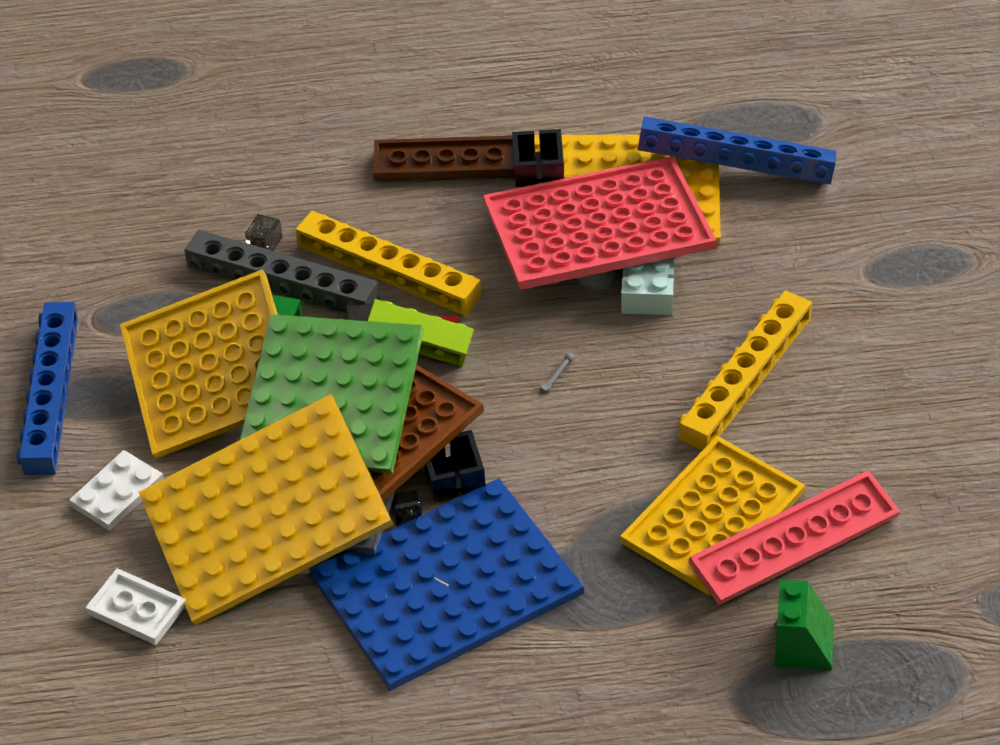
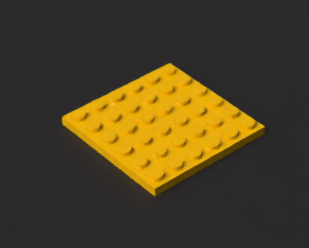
M263 269L120 324L151 452L156 459L244 425L270 314L278 315L268 279Z

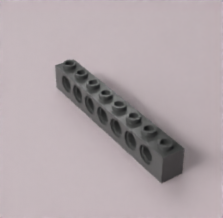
M197 230L184 249L187 267L231 280L239 279L263 269L272 292L348 313L352 316L367 319L375 299H380L378 281L202 230Z

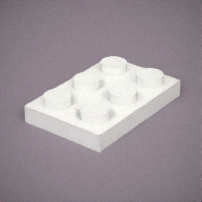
M123 450L69 499L70 506L111 531L142 502L139 491L163 480V473Z
M117 568L85 608L88 615L157 645L185 609L184 603L186 599Z

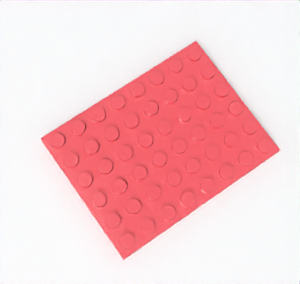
M673 156L483 195L485 207L519 290L582 278L598 273H606L621 268H630L640 264L653 263L659 260L681 257L717 248V240Z

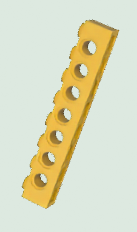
M311 211L296 228L298 247L463 316H467L482 297L480 279L460 272L453 267L443 265L431 258L414 253L409 249L392 244L387 240L375 237L368 232L358 230L346 223H341L326 215Z
M786 290L779 298L774 299L767 314H763L760 317L755 329L747 333L744 343L740 347L735 348L731 359L727 364L724 363L721 366L717 377L708 382L702 396L697 397L690 411L681 416L678 422L680 441L703 451L716 436H721L811 320L812 301Z

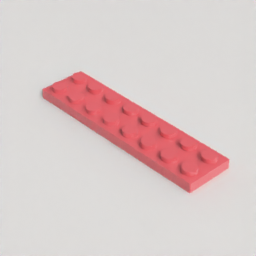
M868 470L690 556L688 563L717 604L721 605L897 518L900 510Z

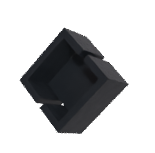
M561 129L539 130V152H535L534 131L512 132L516 187L564 179Z
M472 430L459 433L449 442V457H446L444 447L423 466L433 501L456 497L457 492L460 491L462 495H465L477 488L486 486L485 469Z

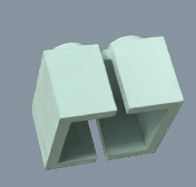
M675 258L623 268L621 314L672 315Z

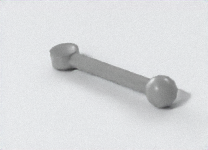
M566 353L565 360L548 382L542 383V392L549 393L552 390L551 385L568 363L574 361L572 353Z

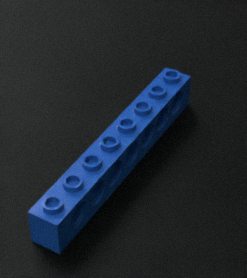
M645 116L643 117L637 149L639 151L831 185L836 164V150Z
M44 302L43 313H39L38 323L40 332H36L35 335L37 350H34L32 354L34 370H30L29 373L31 389L26 391L28 409L23 410L25 427L20 430L21 449H17V463L22 465L24 475L56 474L78 326L75 302Z

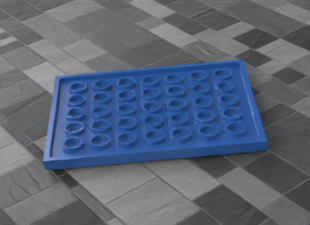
M500 478L382 534L375 552L376 555L358 554L355 551L344 552L309 569L311 578L390 691L584 594V586ZM435 578H437V579H439V580H441V581H443V582L449 584V586H447L446 584H443V583L439 582V581L436 580Z

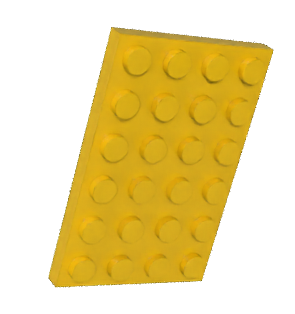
M716 436L620 536V543L710 596V592L688 563L690 556L791 508L805 493V485L723 438Z

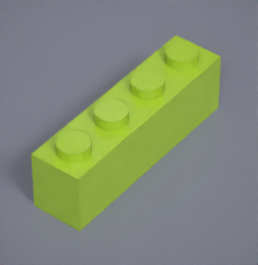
M377 299L374 301L368 321L422 325L424 331L419 354L463 367L474 331L473 328H469L461 323H453L443 320L438 316H430L412 308L400 307L389 301Z

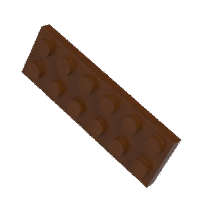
M512 136L374 140V180L515 176Z

